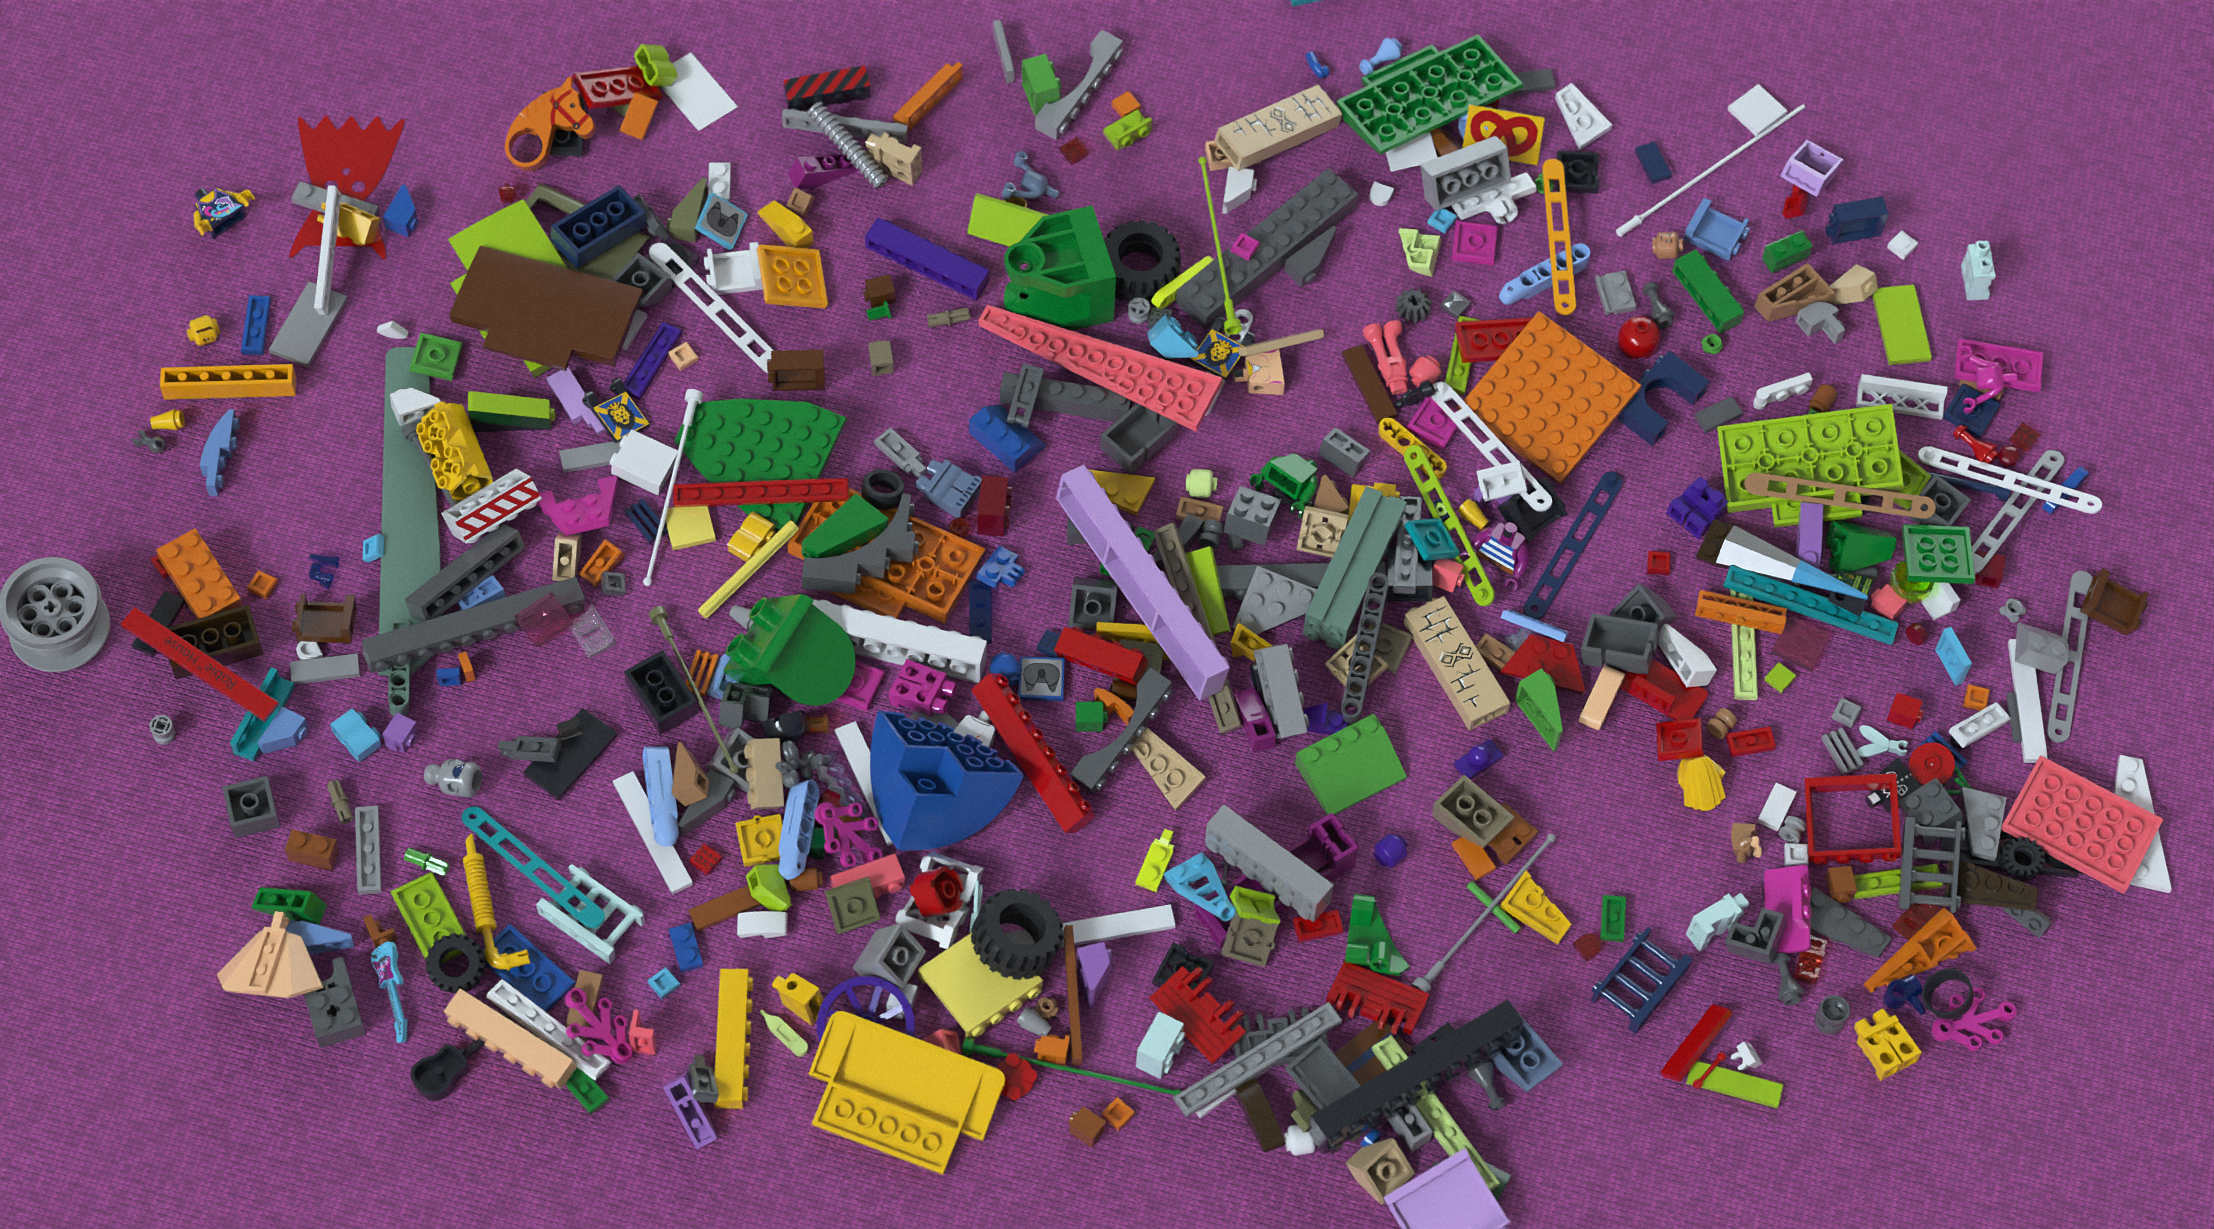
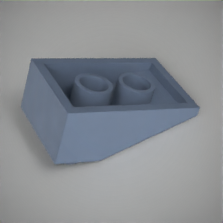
M1523 1019L1524 1023L1519 1042L1511 1048L1505 1047L1501 1049L1500 1053L1489 1061L1525 1092H1529L1561 1068L1563 1064Z

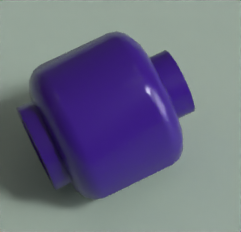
M1388 834L1376 843L1373 854L1381 866L1393 868L1406 858L1408 854L1406 847L1408 844L1402 836L1399 835L1397 837L1394 834Z

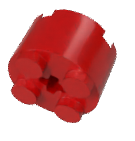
M940 867L921 872L916 876L914 883L910 885V894L914 897L915 903L923 917H934L955 912L963 904V899H961V892H964L963 883L958 873L953 869L949 870L947 867Z

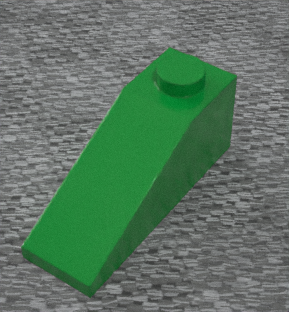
M260 887L251 908L273 916L275 911L284 912L285 917H288L289 920L305 921L319 925L327 904L311 891Z

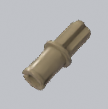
M968 308L952 311L945 309L946 312L927 314L929 328L947 324L951 326L950 324L970 320Z
M339 780L330 781L327 787L332 798L331 805L336 809L340 824L350 823L348 819L351 822L354 820L348 804L349 798L345 796Z

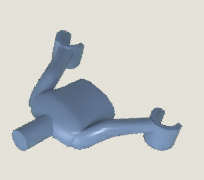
M1018 151L1014 159V165L1022 167L1026 171L1020 186L1028 191L1016 190L1014 184L1008 182L1003 188L1002 197L1004 199H1010L1012 196L1038 198L1047 194L1056 199L1059 191L1049 187L1047 178L1034 172L1025 163L1028 156L1024 151Z

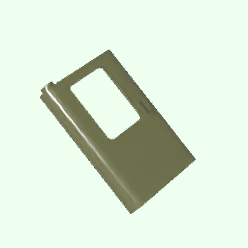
M542 183L525 201L530 210L538 201H544L569 214L586 205ZM639 231L578 269L553 242L551 243L569 270L611 281L639 253L646 242L651 241L653 238Z

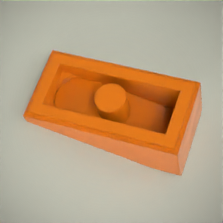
M605 539L578 574L596 587L601 582L603 571L611 572L625 554Z

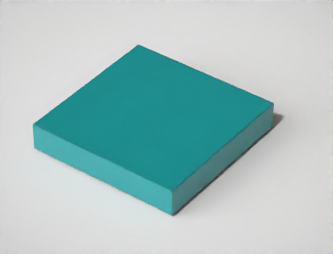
M1440 518L1412 520L1404 525L1424 561L1456 558L1460 554Z

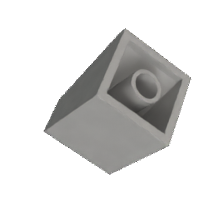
M898 923L874 932L853 969L861 977L881 978L892 983L897 988L903 989L926 950L902 924Z

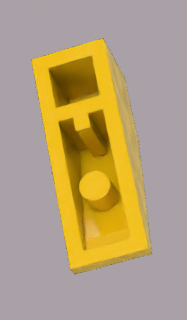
M775 200L757 211L758 215L788 247L807 249L813 245V231L798 215Z

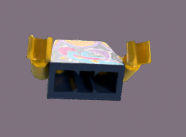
M200 188L195 193L198 201L194 204L196 209L193 214L194 227L200 232L201 236L204 235V232L208 231L211 237L215 239L246 217L242 204L247 207L249 205L248 201L255 200V197L250 190H244L239 194L215 188L208 193L205 188Z

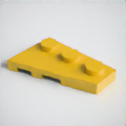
M1088 470L1094 474L1098 485L1105 489L1108 499L1112 504H1115L1118 509L1137 516L1155 483L1154 477Z
M1527 871L1523 873L1501 904L1503 910L1557 945L1571 927V923L1557 906L1549 901L1544 895V891L1534 883Z

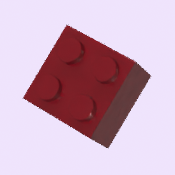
M982 475L978 505V535L1004 537V530L1009 529L1012 486H1008V477Z

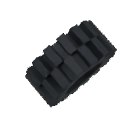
M2018 837L2016 841L2013 839L2006 845L2001 855L2000 864H2003L2001 867L2003 871L2007 870L2006 875L2008 877L2012 874L2014 875L2012 878L2014 880L2019 877L2020 882H2024L2026 878L2027 881H2030L2041 871L2045 862L2044 851L2040 852L2042 849L2040 845L2035 846L2037 843L2035 840L2030 843L2029 838L2025 837L2024 841H2022V837ZM2015 854H2026L2030 857L2031 864L2028 866L2018 864L2014 859Z

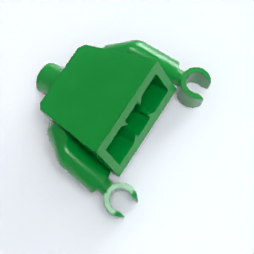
M1297 454L1272 457L1260 470V474L1251 475L1250 484L1253 486L1256 483L1255 489L1260 491L1264 487L1263 479H1265L1293 499H1300L1299 502L1292 504L1291 512L1293 515L1295 510H1301L1299 512V519H1301L1304 514V505L1310 502L1316 491L1318 482L1316 474L1318 470L1316 463L1312 459L1306 461Z

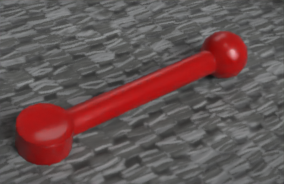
M1719 1052L1717 1059L1699 1079L1694 1080L1693 1087L1695 1089H1700L1703 1085L1702 1082L1720 1061L1726 1059L1724 1052Z

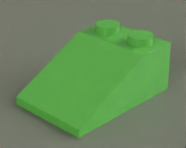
M1541 668L1519 682L1515 702L1553 752L1558 749L1563 729L1554 680Z

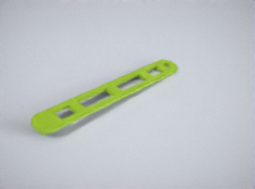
M1417 445L1408 447L1404 454V460L1433 518H1440L1428 493L1436 488L1450 516L1443 524L1448 533L1456 528L1470 556L1465 562L1462 561L1459 555L1454 560L1464 565L1462 574H1465L1464 580L1474 600L1480 606L1490 605L1494 601L1495 591L1424 450ZM1416 453L1417 457L1413 460L1412 454ZM1423 464L1430 476V479L1424 483L1416 470ZM1475 567L1482 579V582L1477 586L1474 585L1468 573Z

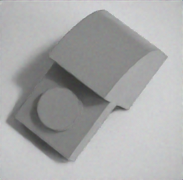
M1826 302L1811 303L1799 310L1795 321L1808 337L1822 329L1834 344L1842 341L1845 332L1842 322L1836 319L1839 310Z

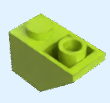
M779 864L755 865L746 875L751 896L770 911L785 912L791 906V897L787 892L785 878L779 873Z

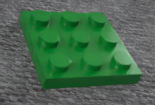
M1903 524L1902 537L1907 581L1974 584L1975 572L1969 527Z

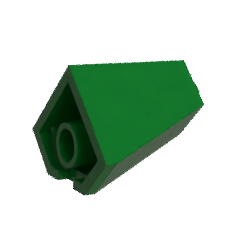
M1832 520L1830 521L1826 537L1827 548H1831L1832 558H1829V566L1837 573L1839 570L1852 572L1890 560L1896 549V538L1886 531Z

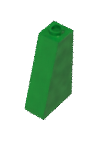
M854 494L802 541L801 554L804 558L840 556L878 537L888 527L889 518L858 494Z

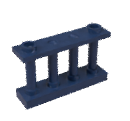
M1649 927L1643 933L1639 931L1632 940L1634 943L1604 981L1601 982L1599 980L1591 990L1593 992L1591 1002L1595 1004L1600 996L1604 997L1629 1016L1631 1022L1628 1029L1635 1034L1687 972L1693 960L1686 954L1681 960L1678 958L1675 960L1648 940L1652 930ZM1641 947L1670 967L1669 970L1671 972L1667 977L1665 975L1661 976L1634 956ZM1628 963L1654 981L1658 988L1654 993L1651 991L1648 993L1621 973ZM1614 979L1643 1000L1642 1003L1644 1005L1640 1010L1638 1008L1634 1009L1607 989Z

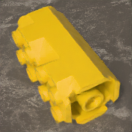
M446 402L435 404L434 408L421 418L416 432L423 451L435 455V458L431 461V469L433 470L437 486L441 489L449 490L453 500L462 501L493 483L492 475L464 406L454 403L447 404Z

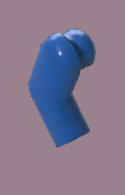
M1312 51L1308 52L1305 58L1314 74L1321 79L1328 77V66L1321 67L1315 53Z

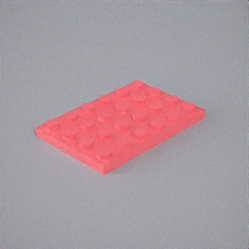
M2040 755L2006 817L2001 830L2016 838L2022 837V841H2024L2025 837L2029 838L2030 843L2035 840L2037 842L2035 846L2040 845L2042 847L2041 851H2044V853L2124 894L2163 819Z

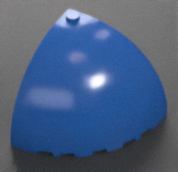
M878 711L870 751L872 794L879 820L898 850L935 849L951 845L973 835L990 823L1005 808L1017 791L1024 775L1010 760L1003 761L999 758L997 750L982 745L981 740L969 734L964 737L955 733V728L940 722L936 726L933 722L925 720L923 717H918V720L905 718V713Z

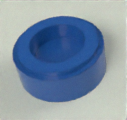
M1377 1128L1370 1130L1360 1146L1365 1147L1377 1143L1382 1135Z

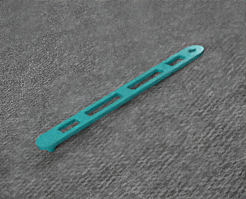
M469 807L463 811L461 818L464 825L581 923L589 928H596L604 922L605 915L600 907L481 808ZM471 815L477 816L475 819L469 818ZM485 822L498 831L491 838L479 829ZM508 839L532 860L524 866L503 849L500 844ZM542 868L566 889L558 895L533 873ZM574 896L587 905L580 912L568 903Z

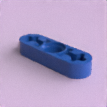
M2079 466L2061 486L2076 490L2086 480L2090 472ZM2062 493L2060 498L2067 500L2071 495ZM2046 501L2042 509L2052 515L2061 505Z

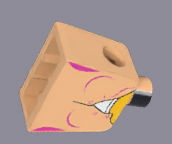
M1279 349L1245 357L1244 369L1233 370L1234 382L1247 381L1249 393L1283 395L1285 383Z

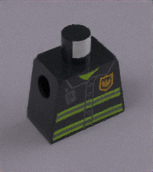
M1839 570L1836 579L1867 596L1869 595L1873 579ZM1831 591L1828 601L1860 616L1867 599L1864 600Z

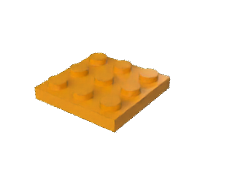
M759 244L757 255L765 304L826 308L828 301L819 250Z

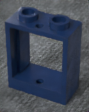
M1883 196L1834 204L1832 212L1829 214L1828 225L1825 227L1826 235L1831 238L1832 244L1880 237L1889 215Z

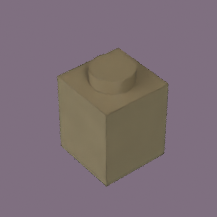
M878 340L868 343L872 376L894 374L890 340Z

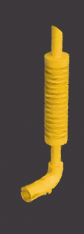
M471 833L465 841L467 855L463 858L476 932L483 934L484 956L486 961L494 968L500 970L507 969L508 971L517 966L530 964L527 949L508 955L507 953L499 955L498 949L494 946L492 931L497 926L484 858L482 854L476 853L473 833Z

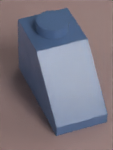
M281 707L257 742L260 751L267 754L296 746L300 739L303 740L308 733L306 719Z

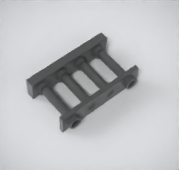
M1905 817L1898 910H1908L1909 905L1914 903L1949 906V912L1952 914L1956 913V909H1960L1961 896L1957 895L1960 841L1965 839V827H1961L1962 821H1956L1954 829L1919 826V824L1915 823L1914 817ZM1923 835L1954 838L1953 852L1917 849V846H1913L1914 837ZM1917 858L1952 861L1951 874L1918 872L1916 869H1912V860ZM1916 880L1951 883L1950 897L1914 894V892L1910 891L1911 882L1915 883Z

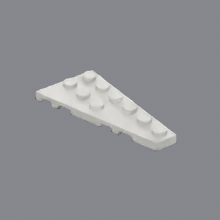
M2120 755L2117 762L2113 793L2155 814L2143 760ZM2157 831L2129 885L2170 893L2172 888L2159 831Z

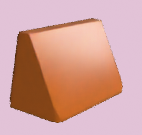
M635 92L620 131L643 140L659 101Z

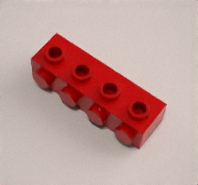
M1064 627L1054 648L1059 658H1065L1064 660L1137 686L1149 663L1142 651L1136 648L1126 649L1124 645L1116 641H1112V643L1106 642L1103 637L1097 634L1087 635L1082 629L1077 627L1072 629Z

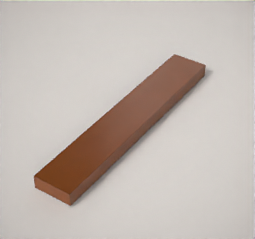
M1065 925L1063 930L1071 1055L1073 1066L1082 1065V1047L1073 925Z

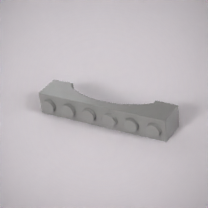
M1101 29L1090 46V56L1093 57V61L1087 75L1069 95L1052 104L1045 103L1035 117V129L1057 140L1060 134H1064L1067 131L1069 122L1072 119H1076L1081 106L1088 103L1093 90H1097L1100 87L1102 78L1105 75L1108 76L1114 62L1121 59L1124 52L1122 50L1123 40Z

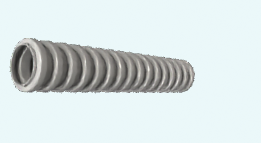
M822 102L816 103L809 109L807 115L809 117L812 116V121H816V125L821 126V130L825 131L826 136H830L829 139L831 141L834 140V145H838V149L843 150V155H847V159L852 160L851 163L856 165V169H860V173L865 174L864 178L869 179L870 184H874V189L880 188L889 177L887 174H884V170H880L878 164L875 165V160H871V156L866 155V150H862V146H858V142L853 140L854 137L849 136L848 131H844L845 127L840 126L839 121L836 122V118L831 116V112H827V108L823 107Z

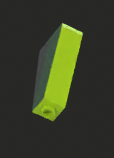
M468 391V413L474 432L551 430V421H555V408H551L550 400Z

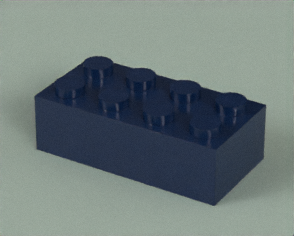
M618 185L551 225V241L578 269L645 228L646 212Z

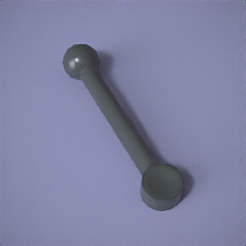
M1223 860L1222 865L1224 869L1220 881L1223 888L1228 885L1226 880L1228 867L1231 865L1226 860Z

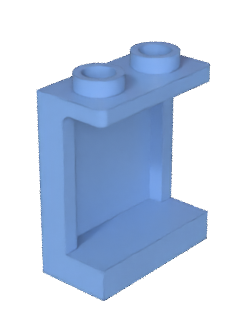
M1703 198L1685 230L1683 240L1729 261L1732 254L1737 255L1741 247L1740 240H1745L1750 231V228L1747 227L1749 219L1745 218L1743 223L1730 218L1711 209V201Z

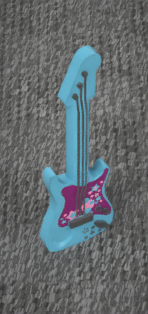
M385 942L372 952L371 962L379 976V987L386 989L387 985L395 1017L396 1041L398 1043H405L407 1039V1019L404 1018L396 983L398 985L403 984V978L397 966V947L394 942Z

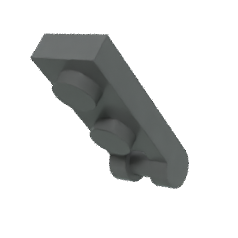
M1023 363L1007 423L1014 424L1016 422L1022 424V427H1029L1044 369ZM1018 408L1025 409L1024 416L1016 414Z

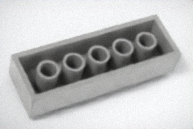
M1223 805L1207 823L1205 836L1207 847L1211 851L1218 852L1224 856V859L1230 865L1239 867L1249 879L1254 878L1261 883L1265 891L1276 894L1283 904L1295 908L1302 918L1315 922L1331 903L1333 884L1227 806Z

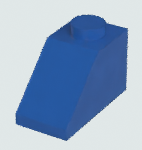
M402 184L384 214L383 220L385 229L409 237L412 230H416L419 219H417L416 209L406 185Z

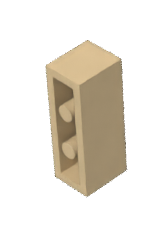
M752 739L746 742L747 745L744 748L745 758L748 759L746 780L749 781L750 787L747 800L751 804V810L778 809L783 807L782 773L775 767L777 762H781L780 739Z

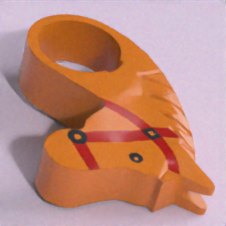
M571 76L565 80L561 87L547 91L528 104L512 122L505 141V153L512 164L518 169L535 171L547 162L554 134L558 128L566 131L575 130L578 136L583 139L591 138L596 132L594 121L581 108V95L573 89V79ZM530 132V134L541 138L542 152L536 160L522 163L514 159L512 148L519 137Z

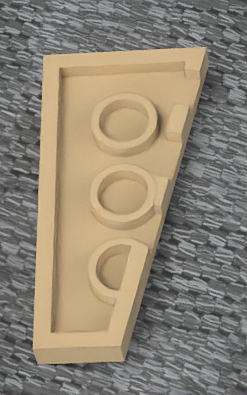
M1147 728L1142 737H1137L1133 742L1134 747L1132 751L1175 812L1206 780V777L1149 728Z

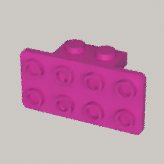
M1806 865L1766 870L1764 873L1765 909L1784 914L1787 922L1776 954L1808 951L1811 948L1810 919L1812 917L1809 868Z

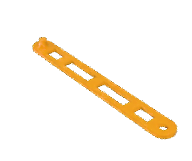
M1548 159L1543 164L1542 172L1554 307L1559 314L1570 315L1575 311L1576 299L1564 167L1559 160ZM1549 179H1559L1560 192H1550ZM1561 202L1564 231H1553L1551 203ZM1555 242H1565L1567 270H1557ZM1558 281H1568L1569 294H1559ZM1567 303L1569 306L1564 308L1562 304Z

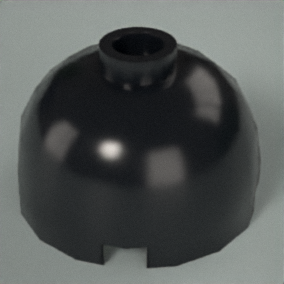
M804 710L783 714L775 718L774 721L771 718L761 723L766 738H779L780 745L783 742L792 741L797 746V741L805 736L808 729Z

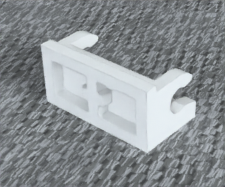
M1520 461L1477 471L1484 501L1527 492L1524 470Z

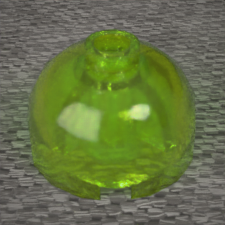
M1905 560L1897 563L1890 574V586L1900 598L1907 600L1906 604H1917L1929 597L1935 583L1907 581Z

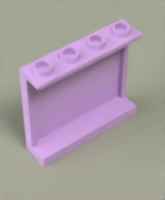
M1465 1148L1384 1197V1201L1401 1229H1508L1507 1225L1510 1224L1509 1219L1503 1213Z

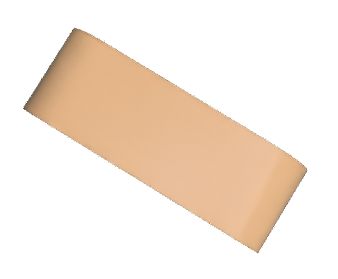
M1604 665L1578 722L1597 731L1601 729L1624 680L1625 673Z

